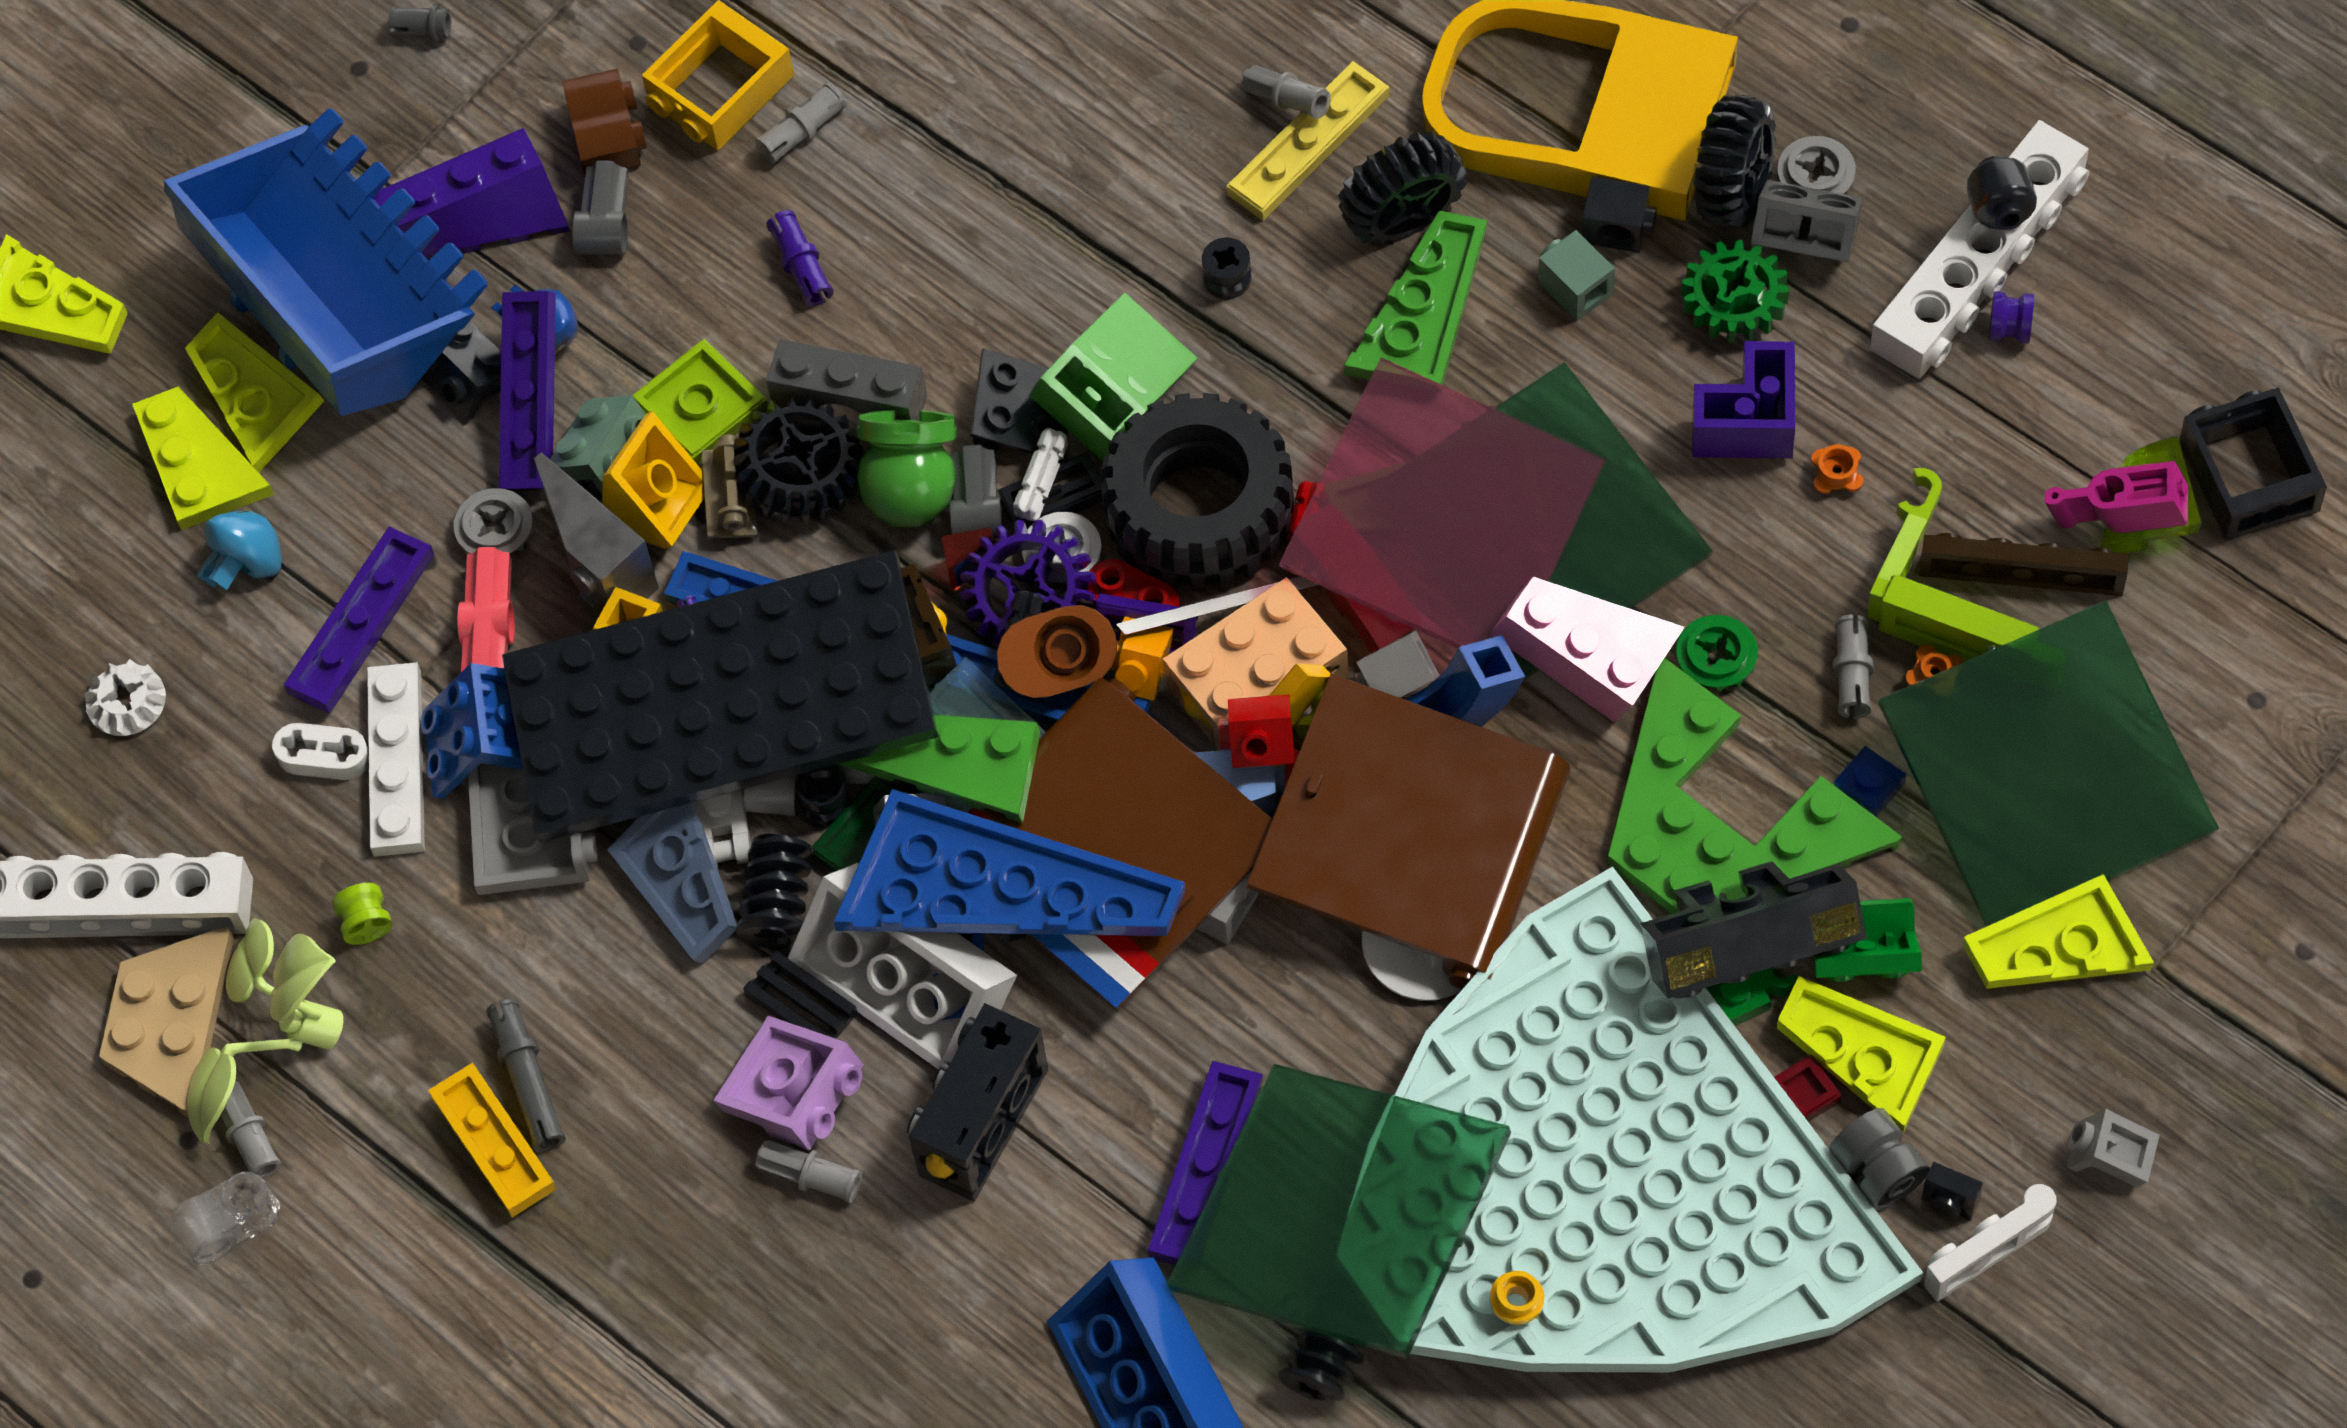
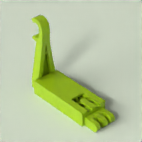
M1926 468L1913 469L1912 480L1915 486L1927 488L1929 494L1924 504L1920 506L1910 505L1907 501L1897 504L1896 514L1905 522L1872 587L1867 617L1879 621L1878 631L1918 646L1932 645L1937 652L1948 656L1953 654L1959 655L1964 660V663L2020 684L2026 682L2047 691L2058 689L2065 664V655L2060 650L2037 642L2036 638L2039 627L1906 578L1939 503L1942 490L1941 480L1935 472Z

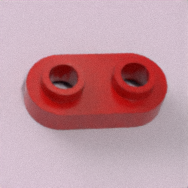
M1106 559L1096 563L1089 570V572H1093L1096 575L1097 582L1086 587L1088 591L1095 594L1096 601L1101 593L1142 601L1159 599L1162 601L1161 604L1180 607L1178 595L1170 585L1151 575L1145 574L1126 562L1117 559ZM1115 577L1119 579L1114 585L1103 583L1106 578Z

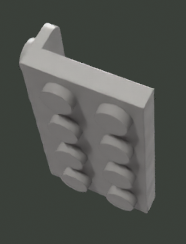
M481 763L468 775L474 887L478 895L590 881L589 862L597 861L594 831H583L540 843L535 835L523 770Z

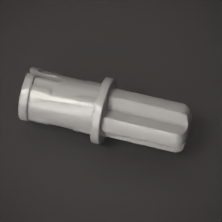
M1253 65L1250 69L1247 68L1243 71L1241 85L1243 90L1272 101L1274 107L1280 110L1292 108L1311 115L1315 119L1323 117L1328 111L1331 101L1330 92L1325 88H1319L1299 81L1294 73L1284 72L1280 74L1257 65Z
M235 1080L230 1098L221 1113V1117L228 1129L225 1137L230 1144L236 1145L249 1170L250 1177L253 1180H262L276 1173L281 1168L282 1163L276 1156L264 1132L266 1123L263 1117L255 1115L240 1083Z
M766 1140L757 1153L755 1165L758 1170L798 1183L799 1190L802 1191L812 1188L844 1199L845 1202L852 1203L861 1184L862 1172L860 1170H853L820 1158V1152L815 1150L808 1154L780 1143Z

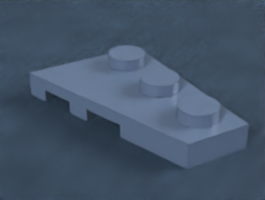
M694 802L640 816L607 849L693 961L704 963L736 931L737 922Z

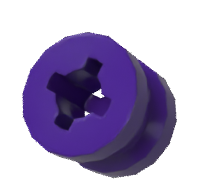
M2002 291L1993 292L1989 340L2000 341L2003 337H2014L2019 343L2029 344L2033 320L2034 294L2024 293L2019 298L2008 297Z

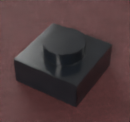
M1933 1161L1925 1178L1921 1199L1929 1202L1930 1207L1941 1215L1950 1218L1961 1216L1971 1221L1980 1202L1983 1182Z

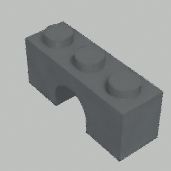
M779 339L766 378L770 400L780 408L786 407L787 401L791 396L795 400L796 406H805V403L812 397L815 402V409L817 410L823 409L825 404H839L849 407L860 414L895 410V420H919V410L924 409L927 399L921 366Z

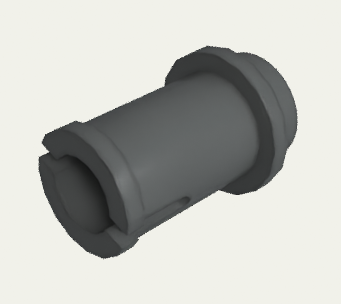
M433 4L431 8H399L398 6L390 8L388 26L391 28L389 32L392 37L430 36L432 41H440L441 37H449L451 32L450 10L442 9L440 4Z

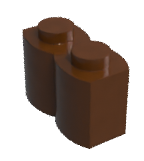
M618 68L562 81L584 177L586 167L594 165L596 161H613L615 164L625 168L640 166L638 150L647 149L641 121L631 122L629 115L630 110L637 109L631 81L621 83Z

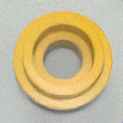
M1511 1271L1498 1277L1491 1287L1489 1297L1490 1306L1495 1315L1502 1321L1514 1325L1526 1324L1536 1319L1543 1309L1545 1299L1544 1290L1539 1281L1524 1271ZM1512 1294H1519L1525 1298L1526 1303L1522 1306H1515L1508 1302L1507 1297Z

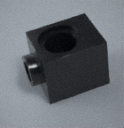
M1592 176L1582 217V236L1591 245L1640 253L1643 235L1652 236L1657 215V207L1649 205L1650 186Z

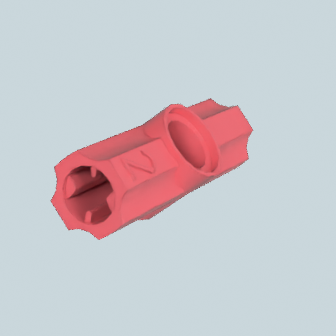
M478 547L475 552L467 554L465 602L459 603L457 614L460 645L462 646L461 672L470 663L504 668L502 654L508 653V645L514 643L515 616L513 604L510 600L512 559L509 552L500 551L495 547Z

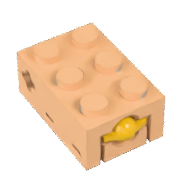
M1287 577L1163 658L1166 687L1176 699L1179 698V703L1186 713L1194 720L1208 739L1215 743L1218 751H1223L1220 748L1218 719L1228 718V699L1269 696L1295 664L1323 665L1330 674L1348 678L1347 648Z

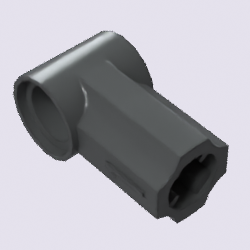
M596 161L594 165L586 167L581 211H576L573 219V248L575 254H626L628 221L625 208L629 182L627 168L621 167L613 161Z
M981 445L963 446L958 452L952 453L957 478L954 487V500L950 501L953 544L979 543L982 537L988 538L991 542H998L1000 539L996 534V527L1003 526L1001 498L997 497V469L994 450L985 449Z

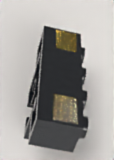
M1773 861L1738 871L1742 891L1746 894L1743 898L1728 900L1726 893H1720L1718 898L1713 892L1712 883L1707 880L1674 890L1679 912L1640 923L1652 981L1668 999L1672 997L1680 999L1690 998L1699 994L1702 988L1722 982H1743L1749 979L1752 973L1772 967L1789 968L1800 963L1802 958L1821 952L1829 954L1839 953L1847 950L1851 943L1867 939L1857 883L1839 864L1790 879Z

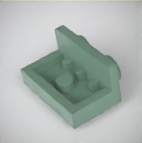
M632 395L588 399L579 408L578 416L566 435L557 443L556 451L550 460L575 481L592 480L602 493L603 475L645 416L644 411Z

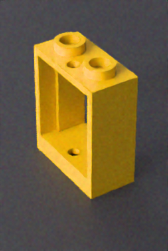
M718 0L641 76L647 95L645 97L646 103L658 116L662 118L671 117L681 125L683 131L697 143L704 141L719 151L795 75L789 48ZM721 45L753 67L757 72L718 111L710 116L677 93L675 89Z

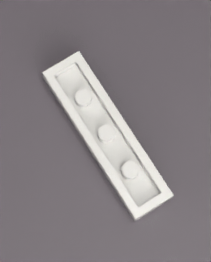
M418 662L367 667L370 849L374 857L425 852L421 670Z

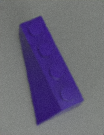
M524 128L385 187L374 197L377 204L382 206L398 189H405L415 200V204L398 224V227L404 234L422 216H429L436 223L439 231L422 251L427 260H430L447 243H453L458 249H462L463 253L481 250L480 244L508 238L510 243L529 240V234L551 229L553 234L570 231L544 166Z

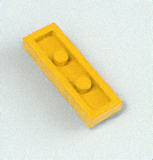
M473 1062L428 1090L431 1099L512 1218L557 1190L554 1181Z

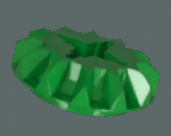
M1708 615L1694 620L1682 631L1676 646V659L1681 670L1700 685L1714 687L1719 693L1725 687L1734 684L1740 687L1743 680L1750 673H1754L1758 658L1757 642L1750 629L1739 620L1725 615ZM1725 640V657L1729 660L1720 658L1716 664H1712L1711 667L1708 666L1709 653L1705 650L1714 651Z

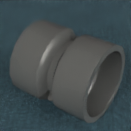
M1876 1108L1855 1119L1835 1137L1829 1148L1849 1175L1858 1174L1860 1176L1856 1185L1876 1210L1885 1209L1905 1198L1925 1180L1930 1170L1929 1165L1911 1143L1901 1144L1903 1132L1884 1108Z

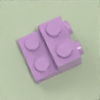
M767 1016L713 1101L722 1112L761 1125L770 1137L810 1151L817 1138L824 1139L833 1130L835 1124L834 1111L845 1095L851 1096L859 1089L862 1082L861 1069L864 1064L844 1041Z

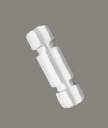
M1051 428L1042 431L1037 443L1039 449L1034 451L1021 483L1023 490L1018 491L1013 503L1014 514L1019 518L1029 521H1035L1040 517L1045 505L1042 501L1048 497L1060 467L1058 460L1063 459L1068 446L1067 435Z

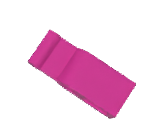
M2175 461L2108 469L2094 476L2088 487L2069 490L2053 487L2045 491V504L2058 526L2068 529L2074 527L2077 523L2101 520L2108 530L2115 533L2188 525V484Z

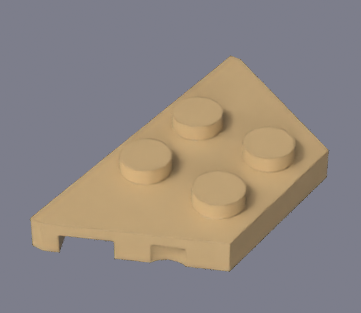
M221 927L120 962L99 1058L106 1067L122 1077L131 1078L141 1089L154 1097L157 1095L169 1102L187 1118H189L187 1111L189 1084L200 1059L211 1047L234 941V934L229 927Z

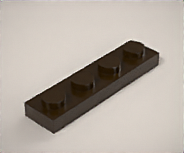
M1954 533L1924 534L1919 576L2123 596L2128 574L2129 554L2115 553L2107 548H2093L2090 550L2069 549L2056 543H2042L2039 545L2018 544L2005 538H1991L1988 540L1967 539Z

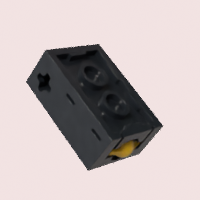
M984 1003L976 1018L969 1017L964 1023L957 1041L960 1047L951 1062L944 1061L939 1067L932 1084V1089L935 1091L926 1106L919 1105L915 1109L907 1127V1134H909L918 1175L973 1202L976 1201L1049 1071L1041 1028Z

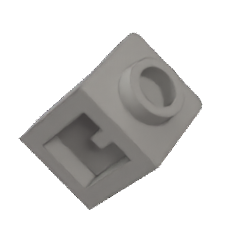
M2104 1109L2080 1120L2073 1127L2068 1138V1148L2071 1150L2067 1168L2079 1172L2093 1166L2137 1188L2149 1181L2160 1135L2108 1109Z

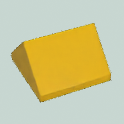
M653 411L645 414L603 475L602 504L643 538L645 542L663 549L673 546L705 498L702 469Z

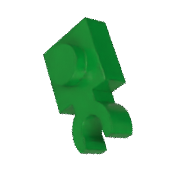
M1772 967L1752 973V976L1743 982H1722L1705 988L1734 1026H1737L1769 1011L1771 1008L1769 994L1776 996L1789 995L1798 975L1796 973L1787 978L1780 979L1772 973L1778 968Z

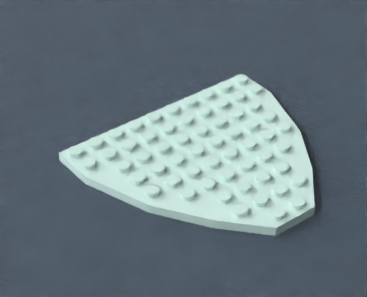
M1613 867L1527 915L1496 950L1486 973L1478 971L1426 1030L1370 1144L1336 1266L1348 1284L1352 1285L1353 1291L1360 1301L1366 1305L1370 1315L1396 1352L1524 1372L1669 1373L1830 1336L1920 1282L1923 1272L1708 990L1702 988L1699 994L1690 998L1680 999L1672 997L1668 999L1652 981L1640 923L1653 919ZM1681 955L1665 959L1667 968L1685 963V960ZM1493 973L1491 980L1488 979V976ZM1511 1271L1529 1273L1539 1281L1544 1290L1545 1299L1541 1313L1533 1321L1522 1325H1514L1502 1321L1495 1315L1490 1306L1489 1297L1493 1283L1498 1277ZM1512 1294L1507 1297L1508 1302L1515 1306H1522L1526 1303L1525 1298L1519 1294Z

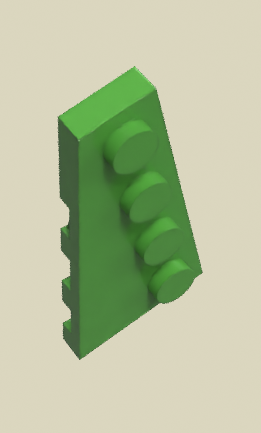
M934 715L938 738L840 763V765L889 781L898 779L914 784L917 790L935 796L938 792L960 799L963 805L983 811L984 808L1003 813L1006 819L1023 824L1041 731L1037 722Z

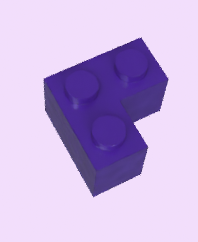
M1744 341L1742 384H1694L1692 457L1793 458L1795 438V342Z

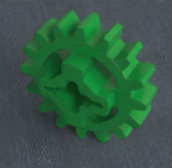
M1742 240L1736 241L1733 250H1727L1721 241L1717 242L1716 254L1714 255L1703 249L1699 251L1698 264L1689 262L1687 265L1686 279H1682L1681 296L1684 297V313H1693V326L1699 328L1705 324L1709 325L1708 337L1714 339L1720 331L1727 333L1728 343H1734L1736 334L1743 333L1748 341H1754L1755 329L1757 328L1767 334L1772 332L1773 319L1782 321L1785 304H1788L1789 287L1786 286L1787 271L1777 270L1778 257L1774 254L1763 259L1761 257V245L1754 246L1750 252L1745 251Z

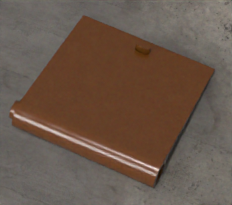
M1331 673L1246 888L1443 959L1442 969L1449 977V982L1462 990L1478 971L1486 973L1494 953L1510 935L1570 774V766L1563 758L1550 751ZM1316 793L1315 797L1310 798L1311 794ZM1493 973L1488 976V979L1491 980Z

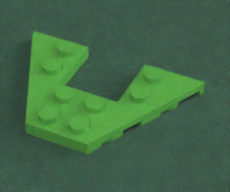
M1664 657L1656 669L1608 854V865L1610 867H1613L1619 874L1673 914L1679 912L1674 890L1707 880L1712 883L1713 892L1718 898L1720 893H1726L1728 900H1738L1745 897L1746 894L1742 891L1738 871L1773 861L1790 879L1836 864L1845 869L1850 867L1852 861L1888 848L1894 851L1901 846L1902 836L1822 776L1818 778L1756 846L1683 792L1680 788L1739 727L1741 715Z

